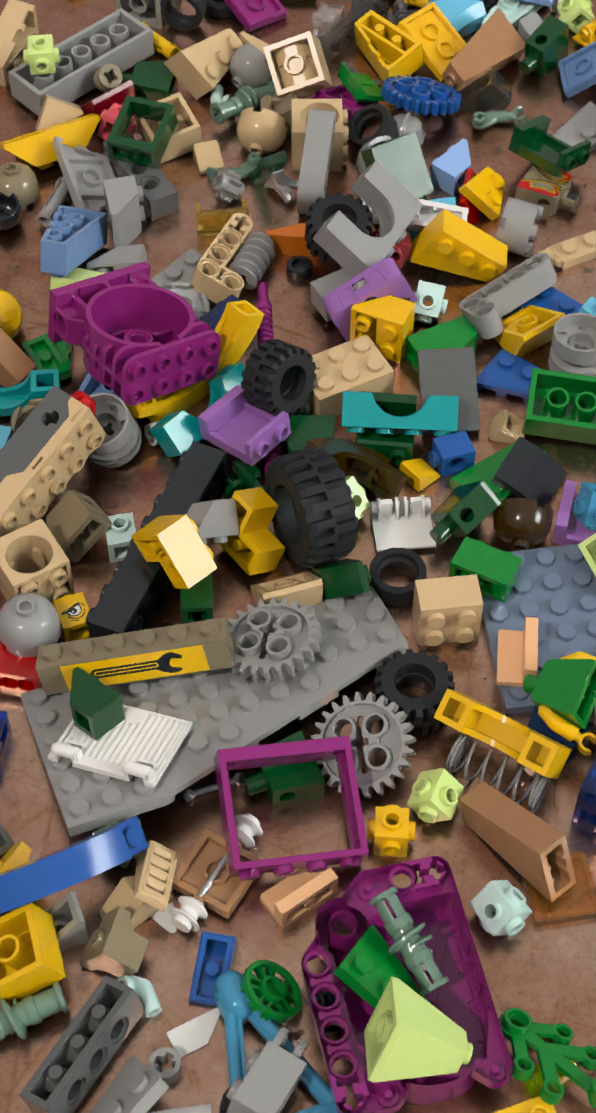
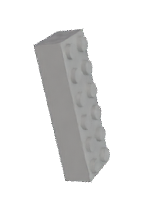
M120 8L54 46L59 48L60 63H55L56 73L31 75L30 66L24 63L9 71L11 94L38 116L46 94L71 103L96 88L93 75L103 65L114 64L119 67L121 72H124L134 66L136 62L143 61L153 55V30Z

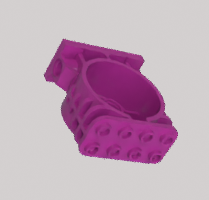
M145 261L50 290L48 338L54 343L64 340L68 344L82 346L84 349L83 361L89 374L100 383L110 387L116 395L121 396V399L130 406L213 377L218 368L221 346L220 335L216 331L211 330L206 322L200 321L195 316L192 307L184 298L168 289L159 287L150 279L151 267Z

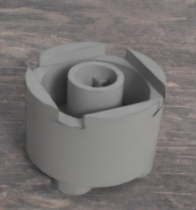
M508 197L495 239L508 246L507 252L528 258L532 247V242H528V239L534 241L539 226L534 221L540 222L544 207Z

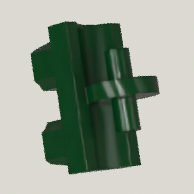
M240 459L232 462V473L225 481L227 487L224 491V496L226 499H231L234 492L238 490L261 487L265 491L264 485L259 483L261 478L260 470L255 465L246 467Z

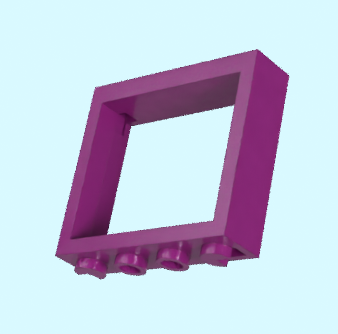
M350 736L217 750L214 763L230 877L240 876V880L248 881L260 878L261 873L273 872L275 877L293 874L294 869L307 868L308 873H315L327 870L328 865L340 864L342 869L360 866V862L368 856L369 851ZM336 759L351 849L241 862L228 770Z

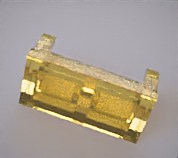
M241 199L242 207L204 211H201L200 203H194L198 236L219 234L234 213H244L249 216L246 199Z

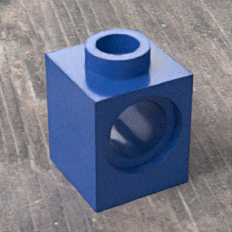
M465 430L433 438L432 451H429L430 464L433 468H437L441 478L455 475L474 465L476 450Z

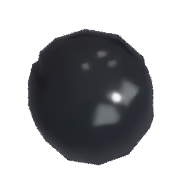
M0 192V231H7L13 229L20 222L22 209L14 193L11 196H7Z

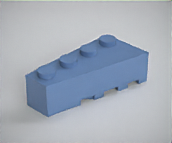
M59 205L57 212L53 215V221L49 223V229H46L40 240V272L50 273L52 277H65L107 244L108 213Z

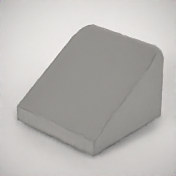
M534 11L519 20L517 32L523 39L527 40L543 21Z

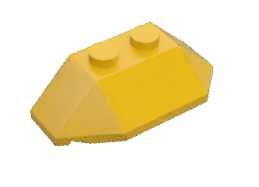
M91 113L0 142V148L32 166H39L40 170L54 166L53 162L57 161L52 146L54 137L63 138L62 143L72 148H76L77 145L86 148L100 118L99 115Z

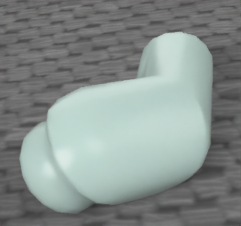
M217 84L211 90L210 102L212 104L214 102L221 103L227 101L229 95L223 96V87Z
M122 975L117 978V981L134 989L145 1009L144 1013L147 1018L154 1017L162 1012L153 985L149 980L134 975Z

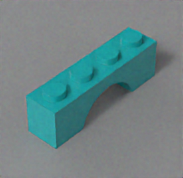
M242 362L227 365L208 381L210 401L207 409L237 384L241 386L243 377H241L242 370H245ZM184 410L167 414L149 429L168 458L179 455L181 457L184 451L189 450L193 441L205 440L201 436L198 417H194Z
M59 369L31 370L28 377L20 384L0 388V417L12 416L19 406L23 408L29 405L28 401L32 399L44 398L54 385L62 390Z
M343 391L342 426H347V432L364 433V428L370 427L376 428V433L393 434V429H405L404 434L422 435V430H433V436L451 434V431H457L459 396L428 395L424 405L415 413L407 416H394L386 413L377 405L372 392Z

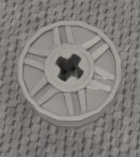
M581 312L571 313L561 317L555 323L548 361L549 370L596 377L595 315Z
M105 392L91 394L90 397L96 403V419L107 435L104 437L100 447L94 450L88 458L99 467H120L131 461L139 452L142 443L141 429L121 398L115 394Z

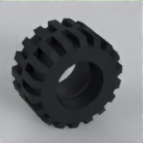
M336 192V195L328 193L325 194V198L319 197L316 199L315 204L311 203L305 222L306 247L311 249L310 254L313 257L318 256L319 261L322 263L328 261L329 265L335 266L337 262L312 238L323 223L338 210L363 233L369 236L372 235L373 216L372 213H369L370 208L368 205H363V200L360 198L354 199L352 194L345 196L342 195V192Z
M268 339L266 343L261 342L258 344V349H253L250 353L251 357L245 362V370H242L241 377H243V381L241 382V388L244 389L242 394L251 406L275 416L282 411L292 416L296 413V410L300 411L303 408V404L307 403L310 398L311 391L313 392V383L316 380V374L314 373L316 365L312 362L313 357L307 350L278 339Z
M406 649L405 654H401L400 651L393 653V659L387 657L383 660V666L378 667L374 681L376 702L383 695L388 698L387 706L393 701L399 705L396 713L404 711L408 715L403 723H411L414 728L407 734L412 736L415 733H420L421 736L428 735V730L430 729L433 732L439 730L440 723H444L433 717L447 688L455 689L454 676L452 671H448L446 662H438L439 656L435 654L428 656L425 650L414 653L413 649ZM415 687L424 690L428 695L422 698H409L402 695L399 691L404 688Z

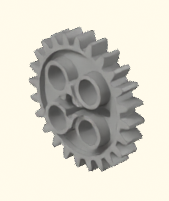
M272 597L269 604H265L260 599L258 607L254 608L251 604H247V612L244 613L237 610L238 619H228L229 629L234 642V667H231L233 675L240 673L242 680H246L252 675L254 683H257L261 677H265L267 684H269L272 677L277 676L281 682L284 679L285 673L294 677L296 676L295 668L307 669L305 660L314 662L315 657L313 653L320 652L321 650L319 643L323 642L320 622L317 620L315 612H310L308 605L300 607L298 600L289 605L286 597L280 603H276L275 597Z
M356 692L354 701L344 695V705L339 706L337 703L332 702L334 712L332 714L326 711L322 712L326 722L315 723L316 727L321 730V733L311 735V738L341 737L342 727L351 724L352 732L349 736L352 755L355 758L354 767L359 795L362 790L364 797L370 799L372 789H374L382 796L384 795L383 785L385 784L395 789L393 778L396 776L400 779H405L404 774L400 771L401 768H412V765L406 761V756L416 755V752L408 747V744L416 742V738L406 734L414 727L411 723H403L408 715L404 711L396 713L399 705L394 701L387 706L388 698L383 695L376 702V696L372 692L367 694L366 700H364L361 693ZM360 717H363V718H364L363 721H362V730H361V727L359 726V718H360ZM383 720L384 727L382 731L378 734H372L373 723ZM364 738L369 743L367 745H364L363 751H361L360 749H358V746L363 744ZM380 752H386L387 758L382 766L375 767L374 758ZM336 759L316 761L318 767H324L321 770L324 779L330 777L327 785L331 788L339 785L338 792L341 793ZM364 760L368 767V771L365 774L363 773Z

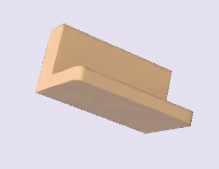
M526 617L523 631L500 629L497 637L496 684L523 687L524 678L528 674L537 675L538 618Z
M307 868L299 869L260 895V900L283 929L337 894L338 876L331 868L324 872L308 873Z

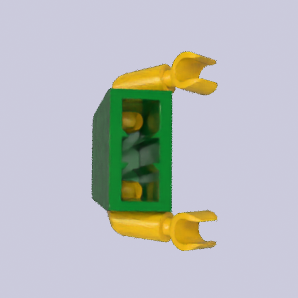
M577 651L560 659H549L545 662L540 676L528 674L524 678L523 690L526 693L532 694L531 701L537 706L538 715L547 726L569 742L576 741L579 752L589 756L592 754V751L585 748L582 742L590 740L596 744V736L590 732L581 734L579 728L586 729L596 704V657L582 651Z

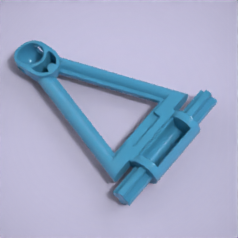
M235 970L223 972L217 977L214 985V999L225 1022L230 1088L237 1077L244 1080L247 1075L242 1024L250 1021L267 1042L269 1040L272 1042L280 1030L272 1019L268 1022L265 1021V1018L261 1019V1013L258 1010L253 1012L251 1011L252 1007L247 1006L250 1001L245 992L241 993L240 991L242 989L240 984L243 982V979H241L242 974ZM287 1039L281 1048L292 1054L295 1046ZM302 1056L301 1060L306 1062L307 1065L300 1081L319 1104L296 1113H337L331 1088Z

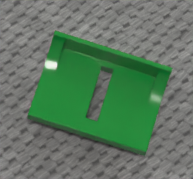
M341 63L337 77L357 102H386L384 97L381 96L382 90L368 74L351 73L346 65Z

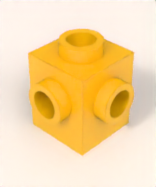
M397 805L376 806L375 819H368L367 839H374L373 855L407 857L408 841H415V821H409V808H401Z

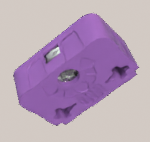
M388 257L380 260L326 294L322 302L333 323L348 342L350 341L351 308L353 305L387 295L410 302L417 301V297L395 261Z

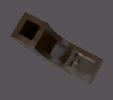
M323 437L308 440L305 449L318 447L328 451L331 454V458H335L338 462V467L343 471L345 477L354 476L358 483L366 486L384 499H392L393 502L394 497L399 496L407 478V475L389 464L390 459L351 441Z

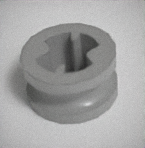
M161 1047L151 1054L149 1069L157 1074L167 1085L172 1084L181 1075V1058L173 1048ZM167 1059H170L173 1069L166 1068L161 1073L157 1063H165Z

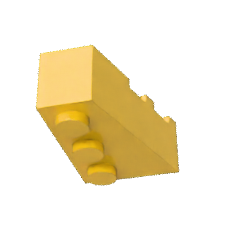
M370 10L354 23L357 46L382 81H385L386 78L390 79L391 76H410L424 65L422 42L374 11Z
M443 209L412 239L410 262L490 283L507 268L508 246Z

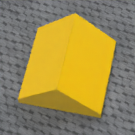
M529 305L502 320L504 330L494 338L504 350L521 358L552 340L554 325L561 317L565 316V313Z

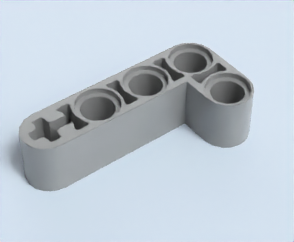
M309 109L297 189L299 215H306L311 203L315 204L317 198H325V194H327L326 187L335 131L336 111Z
M539 253L530 257L467 296L459 303L462 315L474 326L479 337L491 339L500 335L504 330L501 317L557 282L558 278L547 253Z

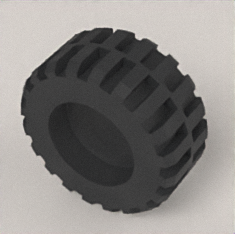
M310 447L277 457L271 461L265 472V492L279 505L272 519L275 534L286 547L287 556L296 565L304 568H313L348 556L355 548L358 538V531L356 530L358 518L355 515L356 507L351 497L350 486L347 485L346 477L343 471L339 469L335 458H331V454L328 451L318 447Z

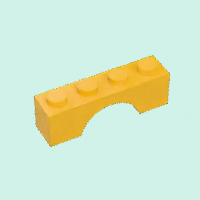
M448 688L433 717L459 732L497 748L514 758L516 762L548 778L558 779L572 750L466 694Z

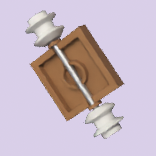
M248 813L244 815L236 814L235 823L241 862L262 860V858L243 849L254 848L255 842L252 837L262 836L263 830L260 827V821ZM207 829L175 873L172 883V889L185 895L178 898L181 908H172L170 910V915L173 918L172 923L179 930L186 933L189 931L196 932L200 929L197 919H206L208 917L205 907L229 919L254 881H242L240 876L230 877L225 839Z

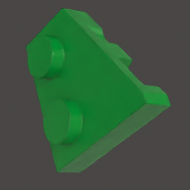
M48 333L21 343L23 352L36 364L34 370L59 369L61 381L71 377L72 344H68L64 340L54 343L48 338Z

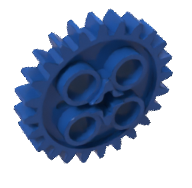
M398 75L397 77L391 76L390 79L386 78L383 81L381 96L384 97V100L389 101V104H396V108L403 107L405 108L404 111L413 110L415 114L427 115L431 113L434 116H437V113L445 116L446 113L453 114V112H457L462 98L461 94L458 93L459 91L454 90L453 86H446V83H438V80H432L428 77H411L409 75H406V77Z

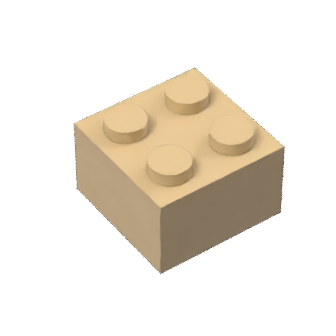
M180 92L157 101L175 105L178 122L160 164L193 151L194 144L203 142L201 126ZM136 117L137 128L144 141L152 143L161 122Z
M477 574L415 580L412 620L417 646H437L443 643L454 642L468 643L478 640L483 600Z

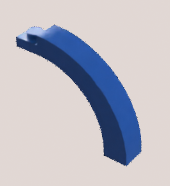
M137 816L127 818L48 855L0 872V914L87 880L131 859L133 855L149 848Z

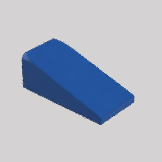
M205 931L201 932L189 1002L218 1007L214 999L215 981L223 972L232 970L237 946L236 937Z

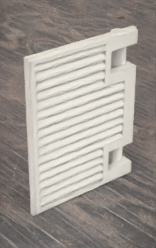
M123 704L125 719L97 741L77 728L72 719L59 740L52 744L51 752L47 758L58 763L62 757L71 759L73 767L130 782L133 776L143 778L144 786L155 788L193 726V722Z

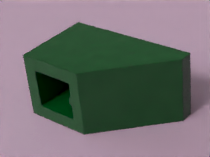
M344 558L312 568L313 574L322 579L323 598L325 599L370 591L368 583L371 582V575L367 565H363L360 560Z
M77 666L72 671L70 707L74 725L97 741L125 719L124 700L115 688H109L100 682L94 674H88Z

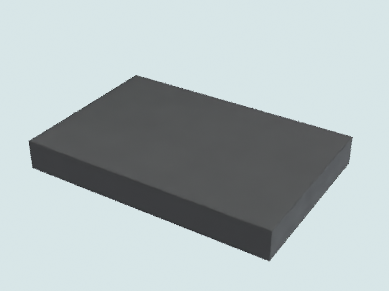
M474 347L418 350L417 362L421 407L426 402L428 395L459 396L457 431H451V433L464 430L466 433L479 432L480 418ZM422 430L423 435L433 434V430Z

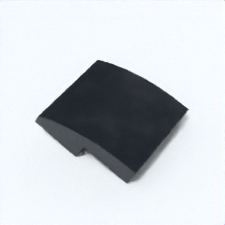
M519 436L494 475L492 483L518 496L517 498L538 500L537 506L545 509V503H550L566 477L567 472L547 453Z

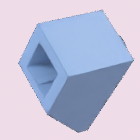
M463 138L457 144L452 145L443 155L435 158L430 166L432 184L453 197L459 193V188L464 184L466 170L471 168L468 141Z

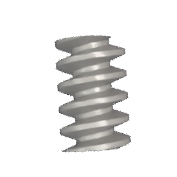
M251 233L228 268L242 277L244 280L243 289H255L275 257L274 241L265 233Z

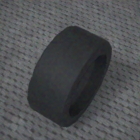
M161 0L162 18L168 25L181 31H191L197 28L202 22L207 9L206 0H185L193 6L196 12L194 15H185L178 12L172 6L171 0Z
M370 104L362 107L353 115L348 124V137L359 151L364 144L373 138L390 136V138L394 139L397 133L396 120L386 107L380 104ZM383 120L381 127L374 135L362 139L363 132L371 123Z
M389 548L381 551L373 558L370 564L371 582H369V586H372L378 593L384 604L399 607L413 604L415 581L404 587H393L380 579V573L385 569L401 567L413 573L415 580L426 579V565L423 559L414 551L406 548Z

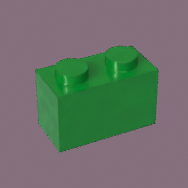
M465 536L450 562L449 577L477 574L481 594L505 603L519 577L522 558L510 552L489 546L483 541Z

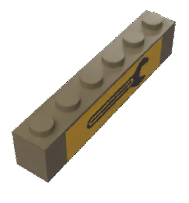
M226 617L38 646L36 671L46 695L71 692L72 671L77 666L88 674H94L106 686L234 667V642Z

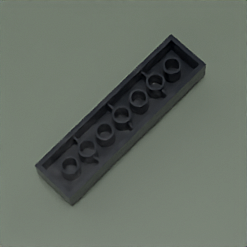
M193 441L189 450L182 453L176 472L170 473L163 494L157 495L150 516L144 517L140 529L158 516L187 514L193 503L221 500L227 487L225 485L227 480L226 452ZM133 538L128 545L125 558L116 564L112 580L109 584L103 586L100 600L96 607H92L86 616L85 623L88 625V638L149 629L173 586L160 562H146Z

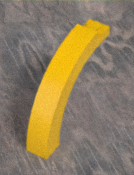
M246 300L227 302L222 317L214 330L221 337L219 364L215 375L227 365L239 361L253 340L265 315ZM211 378L137 405L130 406L126 404L134 417H146L151 422H159L169 413L181 410L186 411L209 394L208 381Z

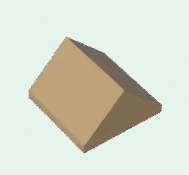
M309 571L250 585L257 607L260 599L265 604H269L272 597H275L276 603H280L286 597L289 605L298 600L300 607L322 603L323 600L322 579Z

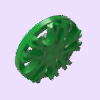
M257 960L242 974L241 979H243V982L240 984V987H242L240 991L241 993L245 992L250 1001L247 1006L252 1007L251 1011L255 1012L258 1010L261 1013V1019L265 1018L267 1022L273 1019L282 1024L292 1019L300 1011L302 1006L300 987L294 977L281 965L269 960ZM275 972L278 973L285 980L282 981L281 979L276 977ZM287 1001L293 1002L294 1007L290 1005Z

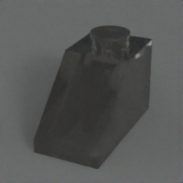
M493 68L458 92L462 98L457 112L486 113L488 111L503 110L511 103L513 86Z

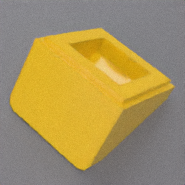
M421 458L405 460L400 463L399 471L407 475L405 481L418 492L440 478V474Z

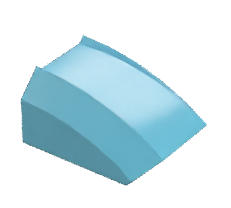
M431 0L425 5L427 6L434 2L461 37L478 31L486 17L483 1Z

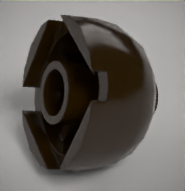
M526 498L504 499L503 505L498 506L493 511V528L496 535L504 543L511 545L513 550H529V547L536 546L544 541L550 532L553 519V509L550 505L545 503L544 509L537 506L538 500Z

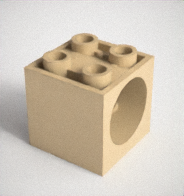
M311 31L263 47L278 97L282 98L292 92L298 99L315 94L318 90L333 87L320 40Z
M291 99L292 172H300L309 109L336 111L329 172H342L343 161H348V146H343L348 141V126H343L347 125V109H342V99Z
M42 518L0 537V590L7 601L21 593H35L44 596L53 603V600L62 598L65 595L75 594L70 560Z

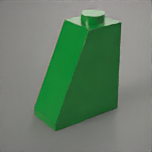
M463 315L407 336L405 357L418 373V350L474 347L475 353L479 335L474 326Z

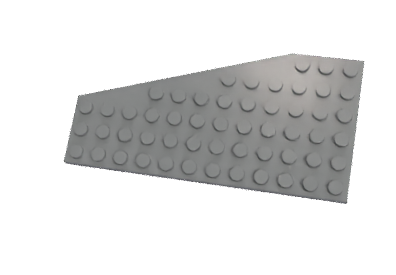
M369 586L370 591L326 599L322 600V603L308 606L309 611L315 612L316 618L320 622L323 642L319 643L321 650L320 652L313 653L315 657L314 662L305 660L307 669L302 670L297 667L294 669L296 676L293 677L285 673L284 679L281 682L277 676H273L269 684H267L265 677H261L257 683H254L252 675L248 679L242 680L241 674L233 675L230 667L108 686L109 688H115L122 695L124 705L193 722V726L155 788L144 786L143 778L133 776L130 782L73 767L71 759L62 757L58 763L50 761L47 756L51 752L52 744L59 740L73 719L70 707V692L46 695L44 688L41 687L21 693L20 698L70 837L175 801L174 796L215 770L214 757L218 749L259 745L258 742L296 718L302 720L338 697V691L374 668L378 669L379 666H383V660L387 657L393 659V653L400 651L401 654H405L406 649H408V642L378 593L372 586Z

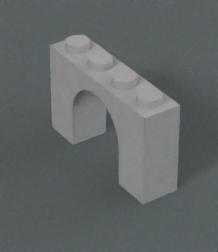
M377 160L361 173L351 186V189L375 212L380 224V236L372 237L363 233L338 210L323 223L312 238L352 277L360 274L380 260L392 256L395 252L392 247L394 244H399L405 238L407 233L404 230L410 228L418 220L417 212L423 205Z

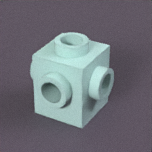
M419 280L417 291L414 292L417 297V301L414 302L416 321L431 324L432 320L438 322L439 315L445 316L448 300L443 299L446 286ZM425 301L432 302V305L425 306L423 303Z
M508 880L490 881L469 903L480 918L481 926L493 936L515 935L523 929L526 924L524 920L532 913V910L525 903L526 898L524 894L516 887H513Z

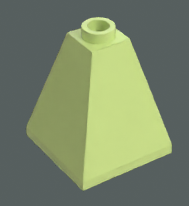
M391 976L364 1030L368 1081L384 1082L457 1073L461 1065H467L472 1057L473 1045L467 1041L466 1031L399 978Z

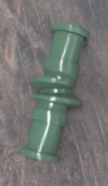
M273 80L268 81L267 85L253 89L248 85L242 86L235 96L228 98L227 101L212 103L210 105L211 118L216 124L221 125L229 118L240 116L244 109L249 107L260 108L263 97L268 94L270 96L277 94Z
M394 886L377 895L368 903L371 907L375 906L385 924L384 927L387 933L395 941L388 950L389 954H402L404 963L408 970L412 971L422 989L419 993L423 997L450 980L447 976L443 977L432 958V952L424 944L433 938L432 935H419L420 931L425 927V923L423 922L417 926L413 925V919L409 912L405 911L396 895L398 890ZM385 900L389 902L391 908L397 916L395 919L393 918L389 909L387 908L384 902ZM421 964L425 965L427 971L429 972L431 978L434 981L433 984H431L428 980L425 972L421 967Z
M58 981L53 983L52 988L34 996H27L21 1002L14 998L12 1006H9L3 998L0 999V1041L9 1034L14 1035V1032L24 1040L28 1037L27 1026L36 1025L42 1022V1019L62 1010L64 1013L70 1011Z

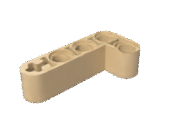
M234 213L198 261L190 281L196 292L200 293L201 291L207 299L222 307H226L227 302L237 301L244 286L242 277L228 268L247 240L253 227V221L248 215Z

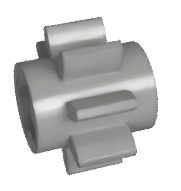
M226 169L225 173L219 172L214 178L212 185L213 189L217 191L215 197L229 203L232 199H239L245 187L244 183L240 181L242 175Z

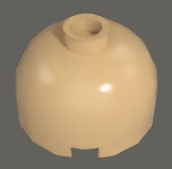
M254 107L244 109L240 114L237 124V134L240 143L250 153L267 155L276 152L283 144L288 132V126H285L286 120L278 113L266 108H262L261 112L253 111Z

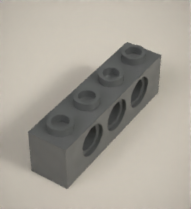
M130 132L125 133L123 136L135 139ZM106 141L103 142L104 153L102 155L108 157L115 177L134 175L136 185L142 186L144 201L139 202V205H143L144 212L151 221L179 211L178 191L159 167L156 169L110 159Z
M107 975L104 976L19 1094L32 1113L75 1112L145 1011L133 988Z

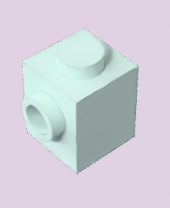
M133 512L107 516L112 522L110 528L105 532L110 563L123 561L127 554V548L132 539L131 535L136 533Z

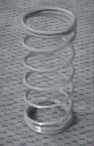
M462 733L449 752L445 769L453 773L465 764V780H472L481 771V783L494 748H490L481 766L468 778L467 769L469 761L478 743V739L474 741L469 753L457 767L469 742V735ZM509 755L506 756L498 772L488 783L491 785L498 777L496 790H499L500 780ZM524 765L521 766L510 785L502 792L505 795L514 785L511 797L513 801L520 776L525 767ZM537 773L525 794L516 802L518 804L521 803L530 792L527 810L531 813L538 809L551 781V778L544 776L539 780L541 775Z

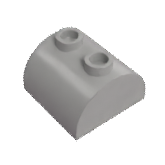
M116 0V11L122 8L140 22H145L153 28L162 29L164 25V19L161 16V0Z

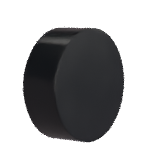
M305 256L290 258L286 263L287 276L295 281L309 279L313 273L312 261Z

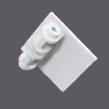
M420 495V497H410V500H407V497L403 496L402 501H398V497H394V502L392 499L380 500V498H377L375 502L370 503L369 508L377 552L389 548L420 549L436 547V543L429 533L433 529L429 511L431 509L430 497Z

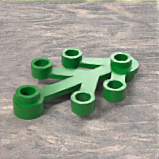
M510 1008L502 1013L499 1017V1022L504 1037L511 1042L514 1055L511 1075L522 1082L531 1079L535 1070V1064L528 1056L527 1046H529L537 1053L543 1078V1085L539 1095L545 1103L549 1105L559 1104L565 1092L564 1086L559 1082L556 1070L558 1069L587 1092L589 1104L596 1109V1077L592 1079L569 1061H578L584 1069L595 1071L596 1047L590 1045L584 1047L570 1046L574 1032L566 1024L557 1023L551 1025L532 1022L530 1015L519 1008ZM540 1037L550 1038L552 1043H547Z

